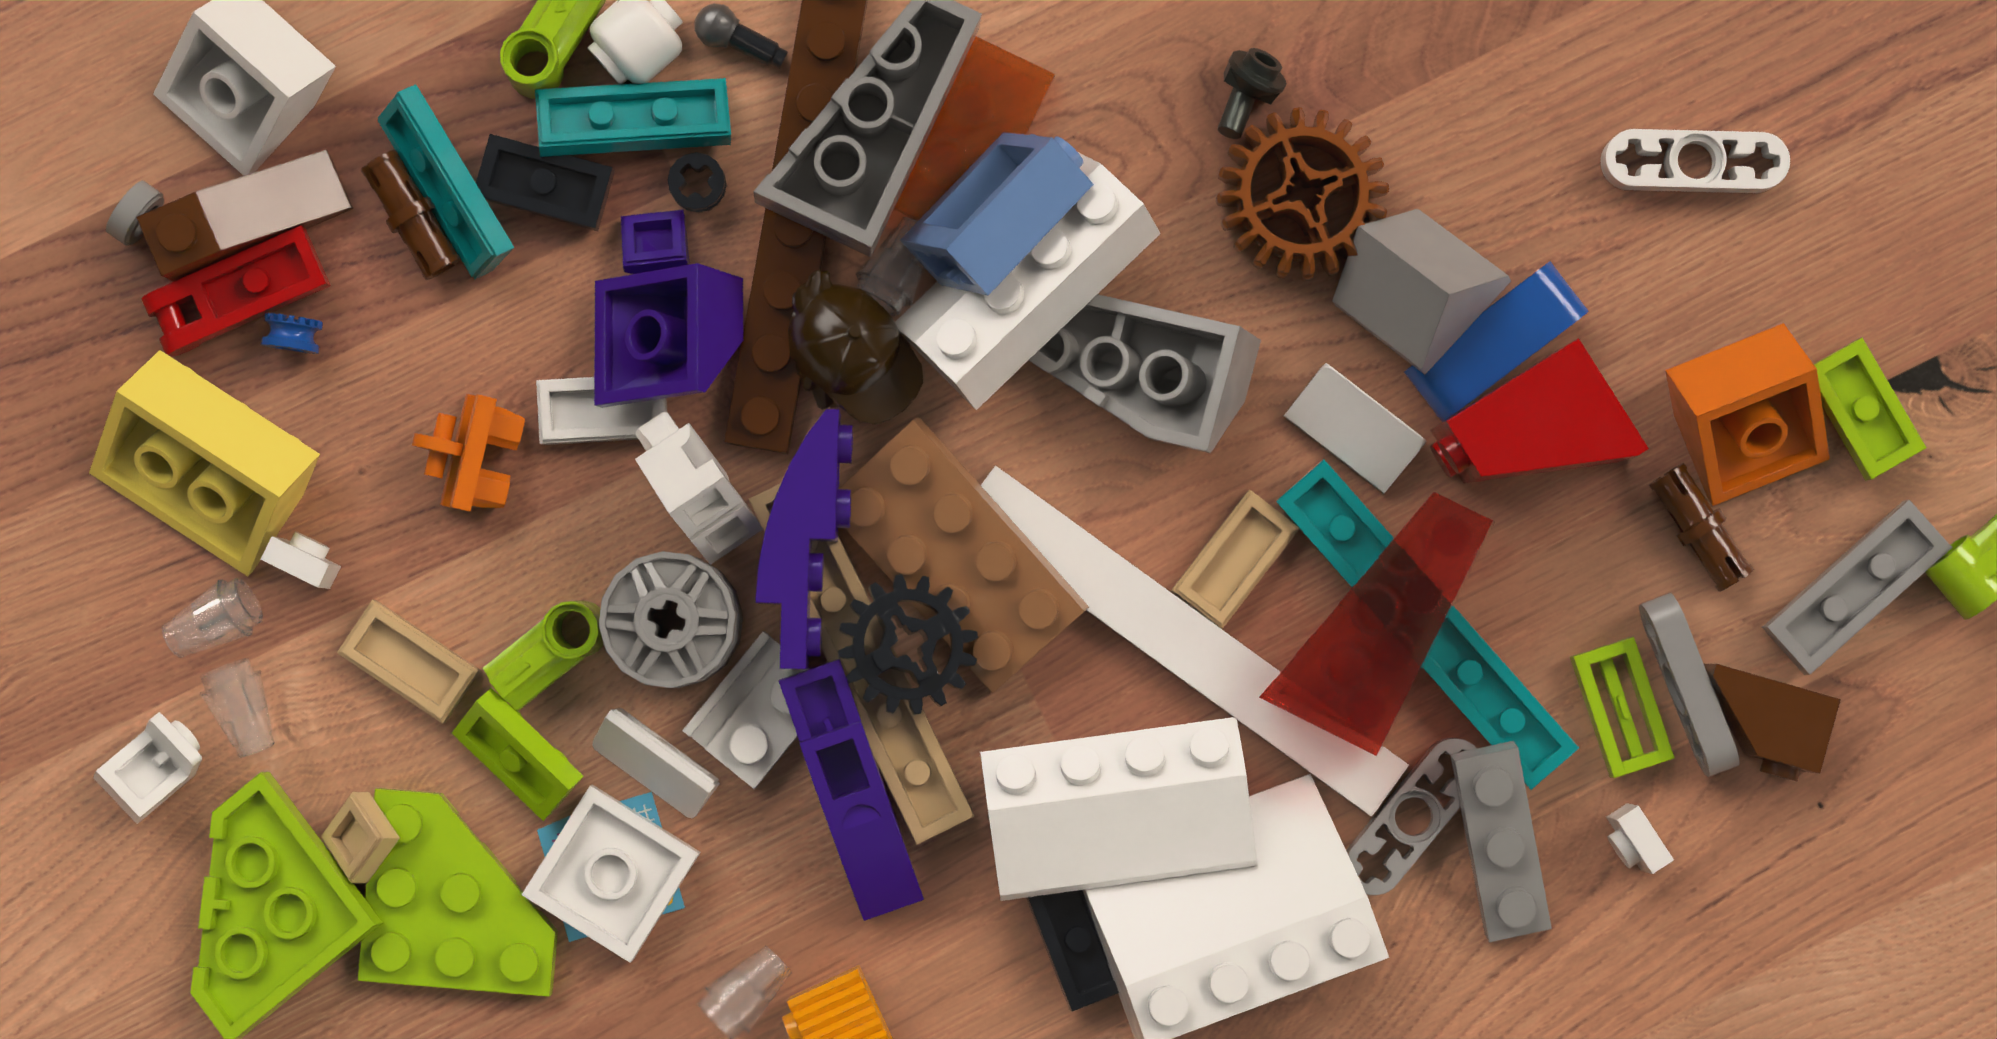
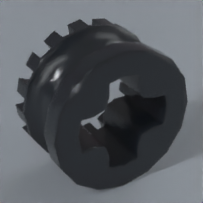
M698 152L686 154L677 159L670 168L667 179L669 191L677 204L686 209V211L697 213L709 212L713 207L718 206L721 199L725 197L727 186L725 174L718 162L709 155ZM688 168H692L698 173L706 168L713 172L707 181L712 189L708 196L703 198L700 194L694 192L686 197L681 193L687 185L682 174Z

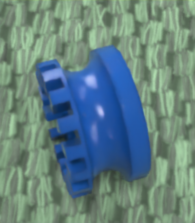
M265 314L264 321L270 325V333L262 337V346L301 353L319 354L320 346L315 343L314 335L317 331L322 330L323 322L304 317H298L297 320L292 315H289V318H287V315Z

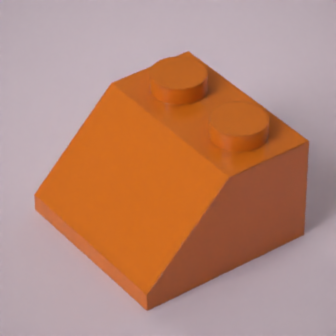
M1784 323L1665 370L1675 420L1706 496L1712 506L1830 459L1817 368Z

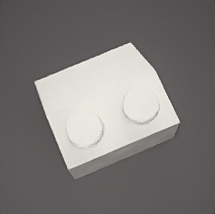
M211 0L192 13L153 95L245 176L254 173L314 108L336 66L263 0Z

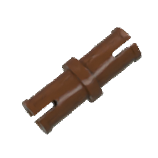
M397 150L386 152L361 168L362 174L376 192L389 216L386 224L392 233H399L415 258V262L425 280L432 279L454 267V264L461 261L459 254L456 253L451 242L448 241L432 212L436 208L430 197H423L409 175Z
M1682 463L1666 472L1662 478L1659 477L1654 480L1649 486L1656 492L1681 532L1676 536L1683 546L1690 544L1715 582V587L1720 592L1737 583L1739 577L1745 578L1754 569L1751 564L1747 563L1722 525L1726 517L1720 508L1713 511L1686 470V465Z

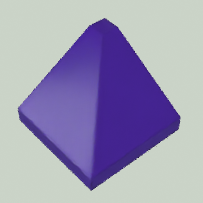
M684 209L621 216L624 272L637 274L690 264Z

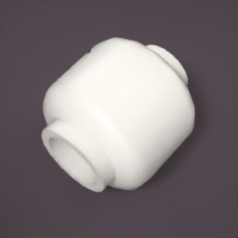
M617 0L590 25V35L594 42L588 47V50L618 84H623L627 80L633 84L648 83L681 53L682 42L674 30L683 21L665 0Z

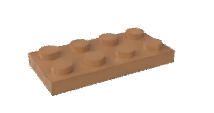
M920 417L913 419L839 488L851 489L850 528L845 529L892 582L895 575L902 574L906 581L907 589H915L920 578L927 576L930 583L928 593L937 596L940 591L950 587L953 592L947 603L952 611L964 606L969 608L970 613L959 624L962 630L977 631L978 638L963 644V652L977 658L976 664L968 667L992 694L1089 608L1085 601ZM911 602L926 620L937 614L925 605ZM948 634L944 636L943 639L951 647L950 636Z

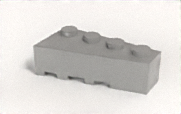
M911 0L872 47L869 55L833 94L826 107L795 140L783 159L753 191L755 203L871 257L976 37L982 14L954 0Z

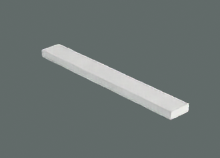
M994 466L981 484L982 488L1089 606L1086 611L1232 717H1237L1239 722L1371 817L1374 815L1409 764L999 467Z

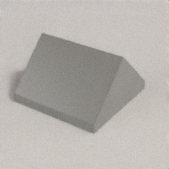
M1414 209L1358 226L1353 240L1358 255L1347 257L1332 301L1337 308L1425 375L1506 288L1511 279L1506 273L1419 209Z

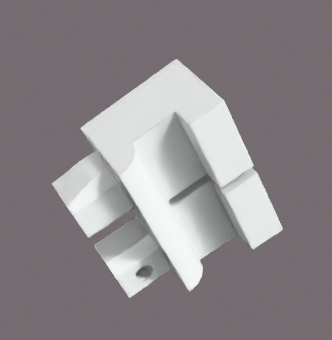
M663 412L637 429L635 434L646 452L635 459L670 516L710 565L763 530L753 512L729 482L726 471L690 423L679 429L668 412Z

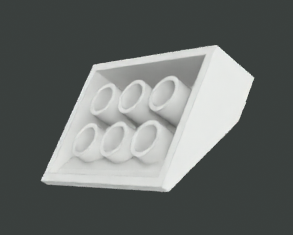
M1311 774L1249 796L1257 866L1083 890L1134 1039H1172L1389 958L1368 896Z

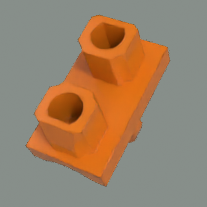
M466 394L455 442L451 440L457 417L438 413L433 437L418 433L414 434L412 446L429 450L424 475L442 479L447 457L451 455L440 502L441 506L464 511H471L472 506L504 508L510 487V475L482 469L483 456L486 444L509 450H517L525 418L505 408L497 407V399L479 394H476V396Z

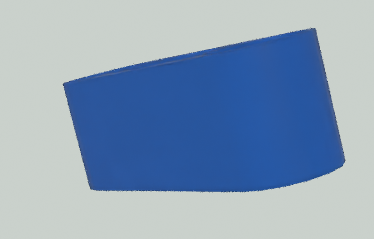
M1549 261L1483 311L1425 375L1413 365L1404 373L1439 419L1444 422L1589 311L1552 262Z

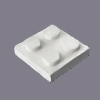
M590 785L525 888L522 896L631 963L701 852L596 786Z

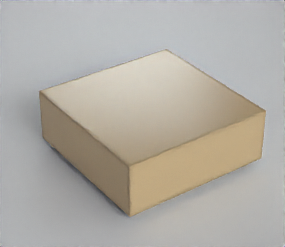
M352 792L322 834L321 839L350 883H368L400 837L369 792Z

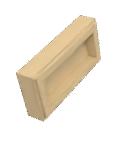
M1249 489L1171 591L1208 620L1223 629L1300 528Z
M377 600L370 602L337 651L339 655L442 724L448 721L481 671Z

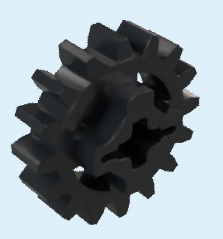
M900 574L894 576L892 592L886 593L876 582L869 586L870 595L873 599L869 606L855 599L852 601L850 608L859 617L857 624L841 623L839 627L841 633L852 638V645L838 650L837 653L840 659H854L856 668L846 676L848 683L857 682L861 679L867 682L868 687L862 698L865 702L868 703L879 693L887 696L886 712L893 714L899 706L900 700H908L912 714L916 715L922 712V698L929 696L938 707L947 703L942 690L946 684L959 690L964 688L966 683L956 671L959 666L968 667L976 664L977 658L963 652V644L977 639L978 633L973 630L961 629L959 622L970 613V610L967 606L953 611L949 608L947 603L953 592L950 587H946L937 596L928 593L930 587L929 577L922 576L915 589H907L906 581L903 575ZM898 602L919 603L929 607L937 614L926 621L905 615ZM876 615L884 630L880 646L870 654L865 655V633L870 621ZM891 618L908 635L919 632L923 636L924 643L917 648V652L920 657L918 661L924 672L921 671L917 662H912L909 656L902 655L896 658L893 655L891 647L898 641L895 633L897 628ZM949 634L951 644L950 655L945 668L939 675L932 657L936 642ZM888 669L909 673L918 687H896L886 683L878 675Z

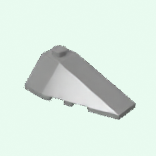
M1097 294L1029 361L1124 421L1147 438L1211 453L1245 402L1261 340L1241 326Z

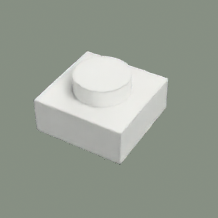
M294 532L290 541L272 536L260 559L311 585L325 589L331 588L341 568L340 565L325 559L330 549L329 547L298 532Z
M1627 803L1606 817L1615 830L1607 838L1616 854L1628 868L1637 864L1641 871L1654 874L1674 860L1638 805Z

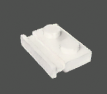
M763 631L682 731L689 737H692L706 751L755 789L798 737L778 680L808 669H780V644Z

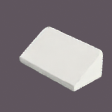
M1327 363L1319 369L1284 414L1286 419L1383 494L1427 442L1416 431Z
M622 708L609 711L593 740L592 746L598 753L688 818L692 819L698 815L720 784L717 782L719 779Z

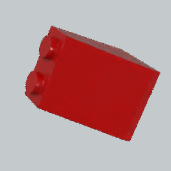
M1579 338L1558 349L1430 430L1437 440L1430 445V449L1438 464L1448 477L1451 478L1458 474L1463 483L1614 464L1639 456L1649 449Z

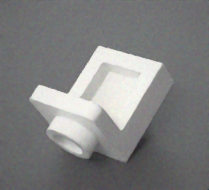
M158 712L148 720L146 728L141 734L96 770L93 778L138 824L195 776L202 761V756L198 753L200 745L185 725L176 720L170 723Z

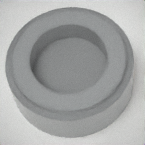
M143 180L136 183L115 207L107 222L106 232L126 246L136 243L144 236L136 217L163 206V194Z

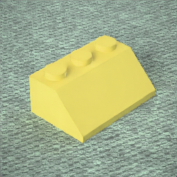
M159 350L116 391L89 474L248 577L260 562L271 537L277 536L304 495L320 454L302 443L298 438L288 434L251 410L244 403L211 384L192 369L182 365Z

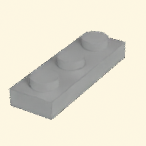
M1910 500L1902 501L1762 628L1804 675H1810L1944 556L1952 546Z
M1514 741L1450 754L1486 938L1489 942L1552 929L1517 745Z

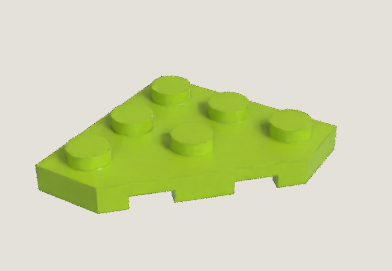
M260 772L212 812L209 838L214 839L209 876H204L198 928L203 930L198 966L193 967L190 993L224 1039L243 1038L383 924L354 883H350L330 851L270 772Z
M376 788L374 800L400 839L369 882L366 883L365 899L383 924L361 941L358 981L551 996L553 993L558 930L542 911H539L529 899L522 896L523 891L516 884L517 881L487 845L477 838L458 815L459 812L443 793Z

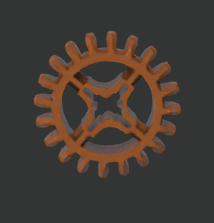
M1301 107L1293 108L1290 115L1291 128L1285 129L1280 116L1273 112L1266 118V126L1270 134L1268 137L1259 128L1250 125L1246 128L1244 135L1253 150L1250 151L1238 144H1232L1228 150V156L1242 166V168L1222 167L1218 174L1219 180L1236 186V190L1223 191L1218 193L1216 197V204L1218 206L1237 208L1236 213L1230 214L1222 220L1221 226L1223 230L1229 231L1243 225L1246 233L1241 235L1235 242V250L1241 253L1253 242L1259 245L1262 249L1253 260V266L1257 269H1261L1267 263L1271 254L1279 257L1280 260L1276 268V276L1278 278L1285 279L1291 269L1292 261H1299L1302 280L1310 281L1315 273L1314 260L1320 259L1324 271L1329 276L1336 274L1339 271V262L1335 252L1339 251L1346 260L1348 256H1357L1358 253L1352 238L1355 237L1358 226L1366 224L1363 222L1364 219L1377 221L1386 218L1387 209L1381 205L1369 202L1370 198H1379L1387 195L1389 192L1388 183L1382 181L1369 182L1368 176L1376 174L1384 167L1382 158H1372L1362 162L1359 156L1371 145L1369 137L1363 136L1352 146L1349 145L1344 138L1350 132L1352 122L1344 119L1338 125L1335 133L1325 130L1329 120V112L1326 110H1319L1314 119L1313 127L1305 126V113ZM1294 145H1305L1321 149L1333 156L1343 168L1338 170L1334 168L1327 171L1314 170L1306 164L1300 152L1296 153ZM1275 151L1279 161L1280 188L1273 193L1267 194L1265 199L1252 203L1251 180L1254 170L1265 157ZM1293 177H1295V180L1300 181L1303 188L1314 186L1316 189L1323 186L1319 194H1315L1310 202L1314 206L1311 212L1309 208H1305L1301 200L1282 202L1286 194H1290L1295 186L1291 183ZM1352 185L1353 207L1350 218L1345 228L1330 238L1325 225L1328 222L1324 210L1325 200L1337 194L1341 189ZM1279 217L1291 218L1299 224L1304 236H1309L1311 244H1296L1285 241L1271 233L1261 221L1267 218L1268 220Z

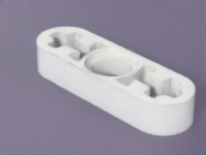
M1629 129L1620 132L1606 144L1602 151L1600 162L1605 178L1613 186L1623 190L1761 193L1776 186L1785 178L1790 167V155L1781 139L1766 132ZM1628 143L1635 144L1637 155L1657 156L1662 152L1660 143H1667L1668 148L1663 162L1667 178L1658 177L1662 164L1642 165L1636 170L1635 176L1628 175L1627 166L1622 163H1616L1615 156L1622 154L1627 149ZM1698 144L1710 153L1712 167L1706 177L1700 179L1690 178L1680 170L1678 154L1683 146ZM1723 144L1731 145L1728 158H1745L1754 153L1755 146L1761 147L1763 158L1773 159L1774 166L1763 172L1761 179L1755 178L1754 168L1734 166L1728 170L1730 180H1724L1722 175L1726 167L1727 157Z

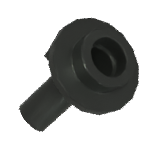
M1250 48L1248 52L1238 50L1234 51L1229 58L1223 73L1224 82L1234 88L1217 129L1225 137L1240 139L1255 100L1258 99L1271 105L1286 87V80L1280 73L1282 65L1266 51L1258 48Z

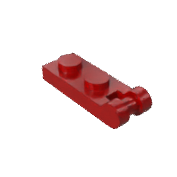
M300 225L144 295L141 300L148 316L156 317L164 334L159 338L165 354L175 357L195 349L210 339L258 319L266 313L276 311L331 285L306 228ZM194 299L202 318L187 324L180 306Z

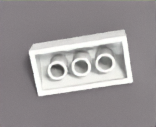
M1081 153L1079 154L1084 164L1080 169L1094 185L988 296L942 286L937 281L895 321L898 331L904 339L975 410L985 403L1161 234L1144 203L1101 163Z
M1237 717L980 752L1001 901L1257 866L1247 774Z

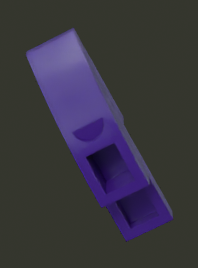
M825 409L805 436L789 464L775 496L764 533L758 565L755 603L781 604L780 669H809V656L821 657L822 618H810L811 592L823 591L824 555L823 553H812V541L838 542V528H850L851 489H839L840 463L852 464L853 425H841L839 409Z
M840 658L779 679L782 693L800 741L799 744L863 921L924 900Z

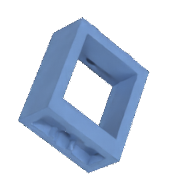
M1003 132L900 241L940 285L988 296L1094 184L1080 169L1084 164L1082 157L1064 139L1058 136L1053 138L1037 136L1035 134L1025 135Z

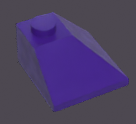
M695 263L595 281L594 406L604 408L706 392L743 342V278Z

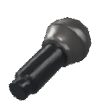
M713 3L702 8L697 14L694 23L695 32L703 44L713 47L723 46L725 48L730 46L767 66L773 65L779 69L782 66L788 51L780 48L777 42L740 24V20L736 18L728 6Z

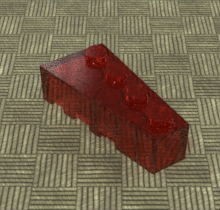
M1433 492L1259 698L1375 756L1380 754L1495 521Z

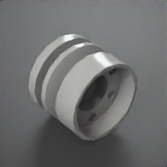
M665 551L636 558L614 576L602 597L599 628L605 650L620 670L645 685L667 688H681L707 681L725 667L740 643L743 613L737 591L719 569L692 555ZM674 601L678 604L677 615L686 619L683 630H671L666 639L660 636L662 625L653 621V617L657 609L668 610L671 602Z

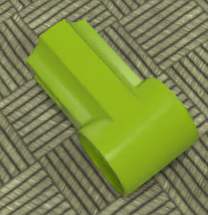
M537 0L520 29L508 36L500 50V63L512 87L519 94L531 99L535 98V89L558 88L564 77V67L606 0ZM539 51L548 56L547 65L541 73L534 76H525L517 72V64L523 55Z
M1997 514L1972 536L1965 535L1950 544L1952 548L1925 572L1964 620L1977 615L1997 600Z
M585 600L561 602L553 606L544 616L543 620L485 665L483 670L487 674L489 682L502 699L506 700L516 711H519L585 657L598 652L604 646L599 628L601 608L595 603ZM573 611L579 612L586 617L590 625L588 640L580 647L571 646L562 635L561 626L563 620Z

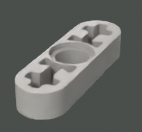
M1668 593L1640 604L1639 612L1644 629L1701 770L1707 777H1711L1739 766L1740 762L1736 745L1678 601L1672 593Z
M1445 738L1435 742L1347 848L1348 856L1359 876L1363 869L1361 863L1357 861L1359 854L1365 851L1374 855L1386 843V840L1375 836L1376 831L1382 824H1384L1386 830L1394 839L1411 847L1403 858L1397 849L1392 848L1382 863L1389 871L1384 879L1380 880L1374 876H1371L1365 882L1360 879L1366 894L1381 895L1392 890L1460 808L1455 778L1449 779L1439 791L1442 794L1449 795L1451 798L1444 808L1432 793L1416 787L1415 784L1422 775H1424L1429 784H1434L1444 770L1442 764L1438 762L1442 753L1450 755L1460 751L1477 749L1473 744L1458 738ZM1412 797L1420 798L1426 802L1431 812V820L1428 827L1416 835L1405 834L1398 828L1395 821V812L1398 805L1405 799Z

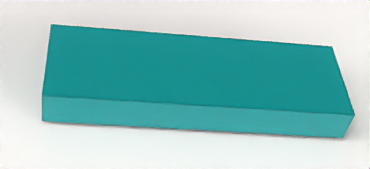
M726 78L535 89L540 157L731 145Z
M415 84L397 92L379 115L377 121L394 149L398 151L401 160L423 197L428 196L431 198L436 207L432 211L457 254H459L469 274L475 280L492 272L515 247L418 86Z

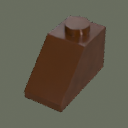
M1704 664L1725 720L1743 753L1762 759L1760 772L1798 782L1800 771L1821 773L1841 699L1720 664Z

